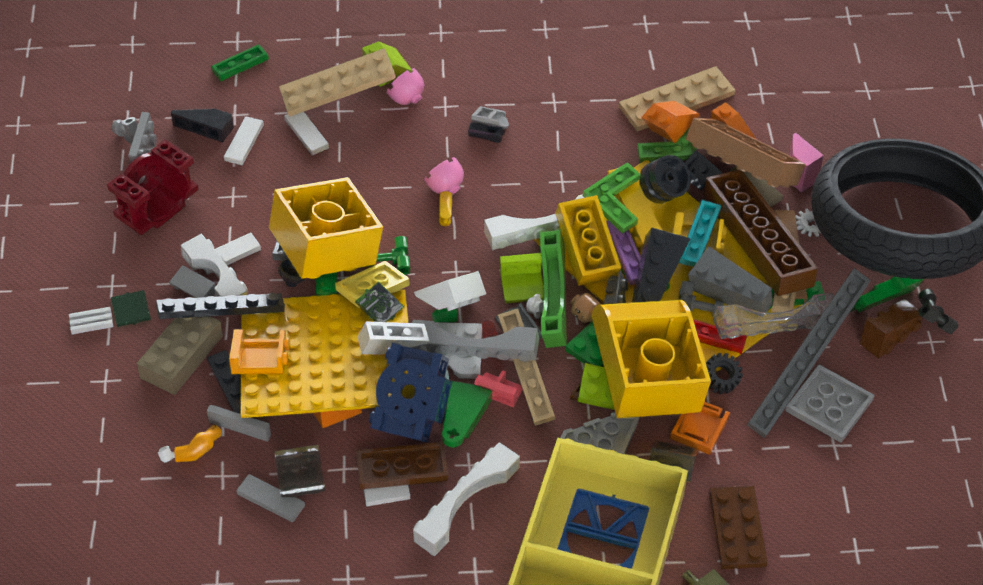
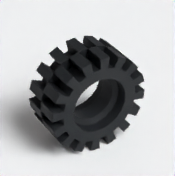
M722 353L714 354L706 362L711 380L709 389L711 387L714 388L713 393H716L718 390L719 394L729 393L740 383L743 377V373H740L743 370L742 366L738 367L740 362L738 360L734 362V356L728 358V353H725L723 356ZM715 368H724L729 374V379H720L715 373Z

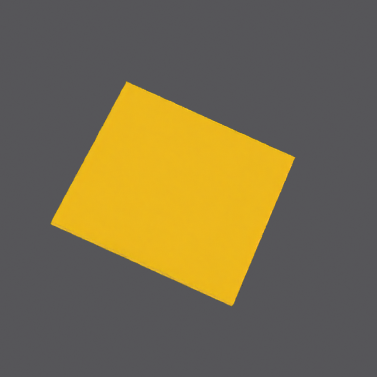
M404 289L391 294L403 307L385 322L408 323L406 292ZM342 294L283 298L285 304L284 312L242 314L241 329H243L244 339H280L281 330H285L286 338H290V350L286 351L288 352V365H284L283 374H241V418L379 407L376 398V386L380 375L389 365L387 360H385V354H362L358 341V335L365 322H378L377 318L372 314L373 308L377 307L376 310L381 313L386 310V307L381 306L379 301L369 310H366L372 303L366 307L358 308ZM409 384L404 386L402 389L403 397L405 399L413 398L415 396V387Z

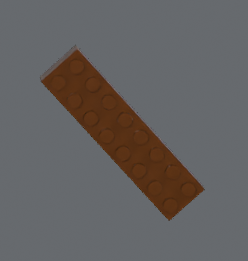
M736 170L707 177L704 197L708 202L721 205L720 219H724V224L776 295L781 296L814 287L818 268L745 173Z

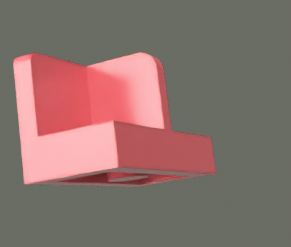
M502 370L499 377L486 372L483 376L478 374L475 379L476 386L492 391V400L513 408L523 391L521 385L506 380V371Z

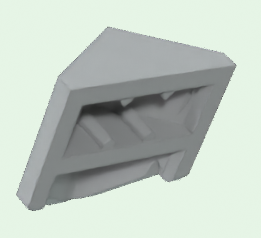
M480 106L471 116L473 123L498 126L503 129H508L509 127L505 111Z

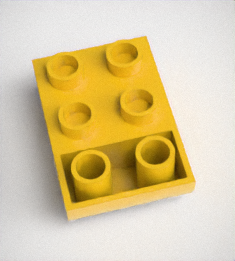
M683 300L597 305L593 310L592 320L616 417L630 418L701 412L711 380L688 305Z

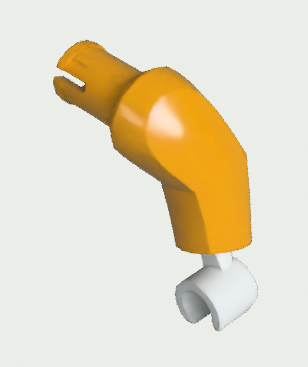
M212 425L206 432H199L190 444L175 447L174 452H171L169 446L162 447L158 452L160 460L168 462L175 458L176 462L196 461L212 449L213 442L222 435L220 427Z

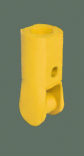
M448 191L440 192L439 224L442 226H449L451 223L452 193Z

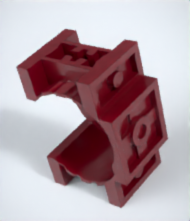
M165 139L154 147L151 153H146L136 158L123 174L121 173L107 184L108 190L115 194L118 207L113 211L114 216L140 235L146 233L153 226L156 229L161 227L186 206L185 200L199 190L198 184L190 179L189 167L194 164L193 157ZM145 175L143 182L138 185L139 180Z

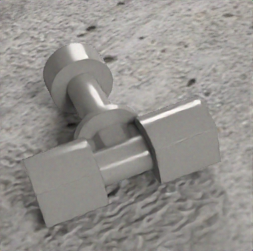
M129 117L124 121H114L111 129L116 135L124 136V139L127 142H131L130 144L132 145L138 124L134 117Z

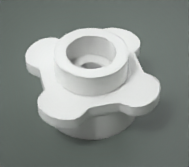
M535 294L527 302V311L530 314H534L535 318H540L543 312L544 301L541 300L540 294Z

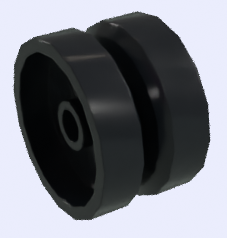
M663 156L646 164L640 172V187L647 199L653 203H666L684 195L689 190L691 183L689 170L685 163L676 156Z

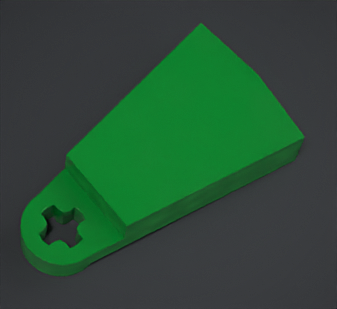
M452 381L442 431V441L446 446L458 447L465 438H469L492 401L491 390L473 384Z

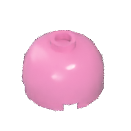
M412 68L413 72L411 73L408 70L391 83L393 88L391 90L387 89V94L396 103L408 105L410 103L416 104L421 100V94L424 91V80L416 69Z
M453 157V161L450 163L448 160L443 161L429 172L431 175L429 179L427 177L424 178V181L433 192L440 194V192L448 191L453 195L460 190L459 185L463 182L464 171L456 158Z

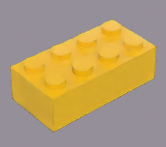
M595 195L559 203L555 215L578 286L607 280L610 276H618L621 265L598 196Z

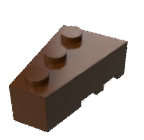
M905 299L891 305L888 308L890 311L886 313L883 311L878 312V317L875 319L871 317L866 319L860 345L878 359L884 354L888 355L895 345L903 343L910 333L917 332L922 326V317L919 315V310Z

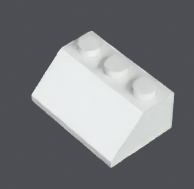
M479 271L449 279L414 292L416 297L440 310L447 307L448 311L480 301V296L486 295Z

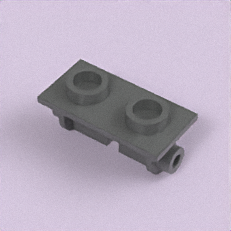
M619 271L618 277L610 276L607 280V295H605L604 304L626 303L625 291H628V281L624 279L621 271Z

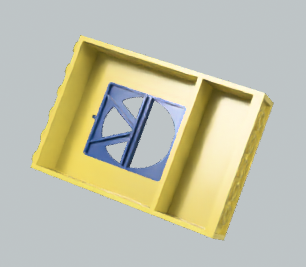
M557 438L508 585H659L684 497L688 470L678 466L661 464L658 461L641 459L634 455L617 453L614 450H605L591 444L574 442L571 439ZM595 506H612L620 509L625 514L606 530H602ZM586 509L592 527L574 523L572 520L581 511ZM632 521L636 528L637 539L616 533ZM567 532L634 549V551L625 562L618 566L575 555L569 549Z

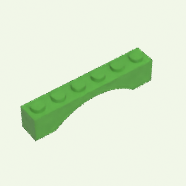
M561 230L540 232L544 278L541 335L546 348L566 346L565 243Z

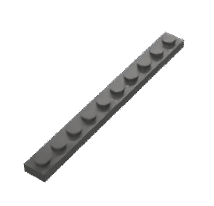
M855 268L849 273L747 423L749 428L763 438L767 436L871 281Z

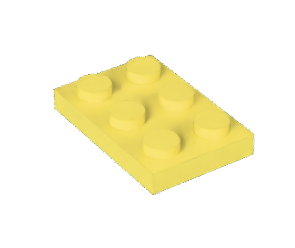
M384 261L335 283V286L340 294L358 308H361L378 299L371 296L372 299L369 300V296H367V292L370 295L372 292L369 290L378 283L392 294L409 286L410 282L407 276ZM366 298L367 300L361 305L360 302Z

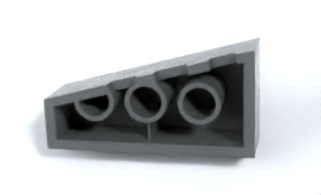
M711 247L706 249L688 274L689 282L694 283V292L724 302L757 317L763 318L772 306L771 287Z

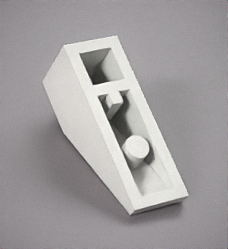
M365 322L358 335L362 354H386L387 348L391 347L392 343L411 348L429 342L425 324Z

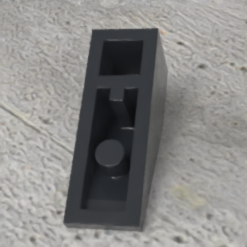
M217 109L172 110L170 113L173 126L222 143L234 128L232 114Z

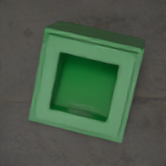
M447 307L440 310L436 309L432 313V321L435 323L457 322V308L450 311L447 310Z

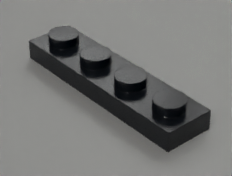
M227 350L207 357V362L232 411L241 414V377L239 374H231L230 356Z

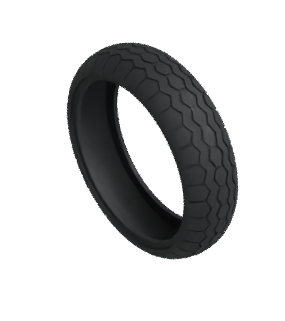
M876 139L857 143L841 150L831 157L818 173L811 196L814 220L827 242L851 261L872 271H878L889 276L894 275V277L909 279H935L959 274L974 267L983 260V171L959 154L937 145L934 146L933 144L916 140ZM873 182L913 184L947 197L969 216L972 223L962 229L943 234L901 232L881 226L863 217L845 201L842 194L856 186Z

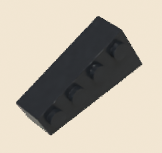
M651 228L645 235L631 303L661 300L691 238L656 228Z

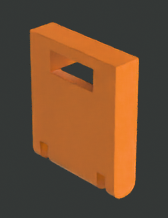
M704 401L701 412L680 415L671 432L670 439L711 455L731 412L726 411L723 418H720L723 409Z

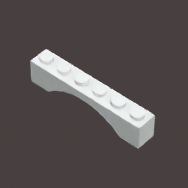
M578 195L576 199H581L584 197L582 195ZM555 214L536 219H521L501 215L484 220V233L492 250L540 238V232L560 230Z
M500 442L494 448H490L485 457L473 465L471 472L466 477H461L457 486L452 491H448L442 501L437 506L434 505L423 520H419L413 528L414 542L435 556L449 542L451 523L460 506L469 497L483 488L506 483L519 469L520 456Z

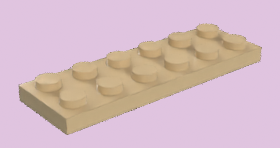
M384 48L281 85L279 88L289 117L396 79V76Z
M715 66L620 101L619 108L638 132L648 128L641 117L653 103L676 101L694 111L734 96L735 89Z

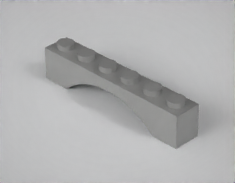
M413 320L412 322L415 324H425L429 338L427 344L411 347L414 349L439 353L444 356L447 354L459 357L477 356L482 359L494 357L500 360L518 359L527 362L537 358L540 339L537 328L515 327L495 337L470 339L451 334L439 327L434 321Z

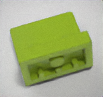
M541 253L500 256V275L505 303L528 302L529 298L534 297L535 294H540L541 300H544Z

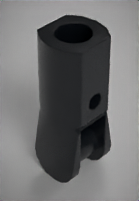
M472 122L468 130V136L485 139L495 143H500L502 140L501 136L504 134L502 127Z

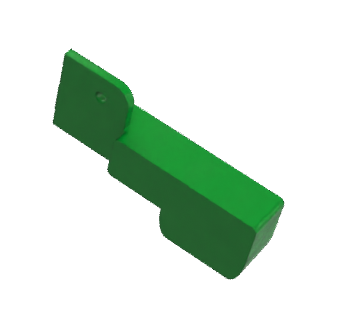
M893 276L890 280L875 285L869 293L860 296L850 312L857 310L860 313L910 293L924 279Z

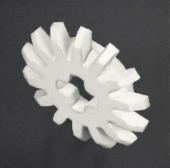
M805 209V213L800 211V216H795L796 220H798L796 221V225H798L797 230H802L801 234H805L807 231L809 232V237H811L812 232L816 237H819V233L822 234L817 225H808L809 222L815 221L812 211Z

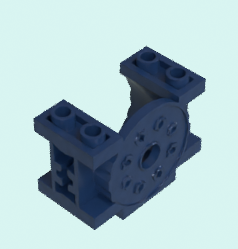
M392 343L391 347L387 348L385 360H387L389 366L382 372L377 382L376 398L379 407H375V411L372 410L370 414V428L428 443L433 422L440 424L443 422L452 381L445 378L449 359L439 353H431ZM408 384L413 385L416 389V394L411 399H405L402 395L403 387Z

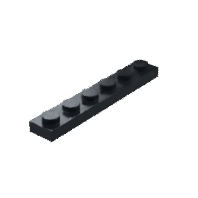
M281 293L157 300L156 304L159 319L284 312L285 310Z

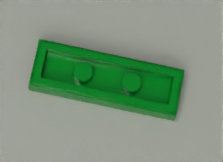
M258 44L212 65L211 70L220 81H223L269 60V56Z

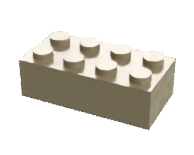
M211 316L174 318L137 362L140 379L176 395L223 337L221 322Z

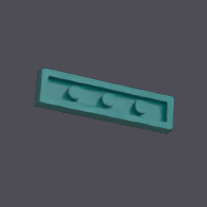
M702 200L688 238L691 239L679 263L694 267L701 258L721 211V205Z

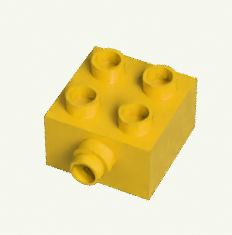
M349 178L275 189L269 229L302 279H315L324 274L339 271L351 272L360 267L376 265L383 226Z

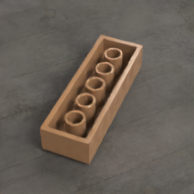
M693 118L686 140L692 143L693 147L705 149L707 154L714 157L719 156L722 158L721 161L727 164H735L738 170L743 172L749 171L752 173V177L760 180L764 179L768 185L776 188L778 186L786 188L798 186L806 165L716 119Z

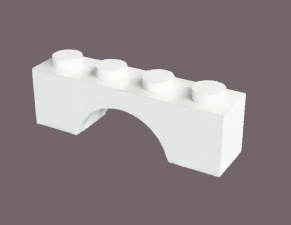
M201 233L181 245L182 257L192 270L207 269L215 273L220 279L214 288L215 297L247 295L248 289L244 282H239L232 267L228 268L222 254H217L210 239L206 240Z

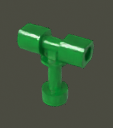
M398 236L394 238L395 249L392 248L391 253L378 254L376 262L393 261V264H397V268L401 273L408 275L410 274L409 256H406L408 254L407 238L405 236Z

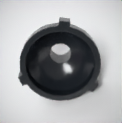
M289 259L281 262L280 267H278V274L287 286L296 287L305 280V278L302 279Z

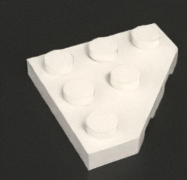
M436 322L442 329L459 337L482 339V324ZM451 354L445 355L449 359L448 367L453 370V374L458 378L476 379L478 374L480 375L481 358L477 356L459 357Z

